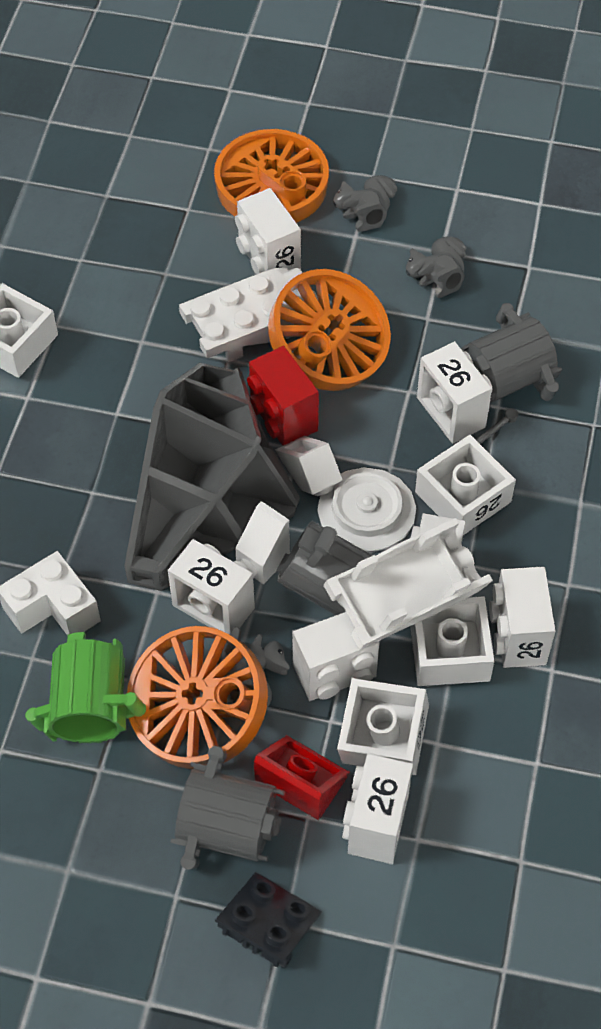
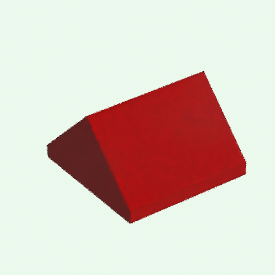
M288 735L258 753L254 759L255 781L285 790V796L276 795L318 821L350 773Z

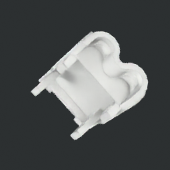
M288 268L267 270L179 304V311L185 323L193 322L202 337L199 339L200 348L206 358L225 352L226 359L230 362L243 357V346L270 342L268 321L271 309L284 286L302 272L299 268L292 270ZM298 289L292 291V292H293L294 294H296L301 300H303V298H302V296L300 295ZM283 301L282 307L295 311ZM280 319L281 325H294Z
M456 518L396 544L376 556L373 555L358 562L356 567L326 580L323 586L331 600H337L344 607L354 625L351 636L359 650L467 599L493 581L489 574L482 578L479 576L475 569L471 552L458 541L456 528L459 522Z

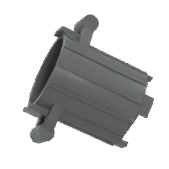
M504 303L496 315V321L501 325L502 329L474 340L460 349L463 352L466 351L471 356L476 369L481 375H486L492 385L490 403L531 384L535 386L543 400L550 401L559 389V384L554 379L562 371L561 367H557V354L553 341L545 327L539 320L531 317L529 312L518 316L510 303Z
M311 521L300 535L290 554L285 553L276 570L279 572L277 582L281 583L286 589L300 594L334 615H339L346 612V610L337 600H331L323 585L326 580L356 567L358 562L373 555L338 536L334 528L329 526L323 527Z
M213 746L208 751L209 760L207 766L194 762L190 764L194 768L186 781L180 801L175 828L176 838H171L170 843L186 846L185 854L182 856L180 863L187 870H194L199 867V856L202 847L254 861L262 860L268 862L269 857L261 854L266 840L271 841L273 835L278 836L282 818L278 817V810L274 809L276 794L285 796V790L277 789L273 785L221 773L227 753L223 748Z

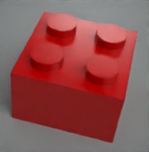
M283 345L250 361V376L247 377V383L250 388V401L256 415L260 414L264 419L269 435L272 438L277 437L282 446L303 436L307 437L317 432L319 391L286 347Z

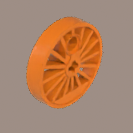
M263 129L249 132L231 141L221 151L216 160L214 177L220 202L234 217L238 215L237 201L271 188L297 223L312 215L324 201L329 180V165L323 151L307 137L288 130ZM276 148L284 149L280 156L275 155ZM269 150V155H264ZM293 152L297 153L295 156L290 158Z
M310 270L291 279L279 293L271 309L268 321V332L272 349L275 350L284 345L313 385L321 390L340 391L360 384L374 374L382 365L390 347L391 331L389 320L377 296L358 279L336 270ZM309 285H316L318 300ZM298 289V291H299L300 295L302 296L303 300H301V299H300L296 294H294L292 291ZM328 293L333 297L331 306ZM283 301L295 311L282 307ZM340 304L344 306L343 310L339 309ZM349 311L353 314V316H347ZM280 319L294 325H281ZM359 322H362V323L365 324L366 326H352V325H354V324H356V323H359ZM327 327L332 330L329 336L324 333ZM284 337H302L288 344ZM361 337H376V343ZM309 347H312L316 353H313ZM362 351L374 355L373 361L370 358H368ZM326 358L330 376L322 375ZM353 361L364 370L363 373H359ZM340 365L347 375L345 378H341Z
M205 626L180 628L157 639L138 659L132 670L127 687V693H135L147 708L142 716L129 718L137 737L160 759L186 769L194 768L190 766L191 762L207 766L209 760L208 754L198 756L200 724L209 749L213 746L219 747L209 718H212L231 739V741L221 747L227 753V758L223 762L225 763L241 753L254 739L264 720L268 702V687L265 673L254 653L237 638L221 630ZM204 638H214L215 640L203 664ZM193 639L192 667L182 643ZM226 642L235 646L236 648L216 667ZM172 647H174L183 676L163 655ZM245 657L249 667L224 677ZM158 661L180 685L157 676ZM253 678L254 690H251L242 682ZM156 684L174 692H156ZM240 689V696L237 702L228 705L227 698L230 692ZM155 702H167L155 707ZM167 715V716L154 728V720H156V719H158V718H161V717ZM222 717H236L246 722L241 730L236 733ZM175 726L165 750H161L156 743ZM188 729L187 757L175 756Z

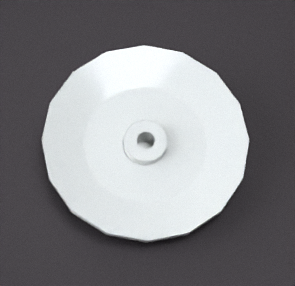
M364 467L345 471L341 474L343 481L333 485L334 489L329 493L320 495L317 512L321 526L334 528L338 536L367 553L387 550L405 539L414 526L416 504L411 490L400 478L384 470Z

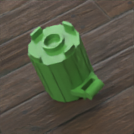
M85 632L68 634L67 642L58 645L53 652L49 704L28 709L25 714L26 719L36 729L44 731L43 733L53 742L57 741L59 737L62 740L72 742L99 743L114 739L121 731H126V719L142 716L147 708L135 693L128 692L125 695L123 694L125 658L122 643L117 639H113V645L112 643L95 639L85 640Z

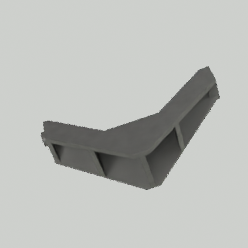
M198 363L160 390L153 407L124 565L128 583L159 591L169 587L168 569L192 539L203 545H212L222 556L235 550L256 506L261 501L287 519L294 517L300 500L299 494L265 436L251 404L243 373L238 368L231 370Z

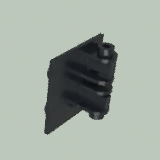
M255 872L219 914L215 922L218 923L217 927L223 930L222 935L229 936L239 943L243 942L242 947L245 949L250 944L254 945L253 954L257 955L262 950L261 956L273 963L274 967L277 968L280 965L286 968L293 957L291 952L322 911Z

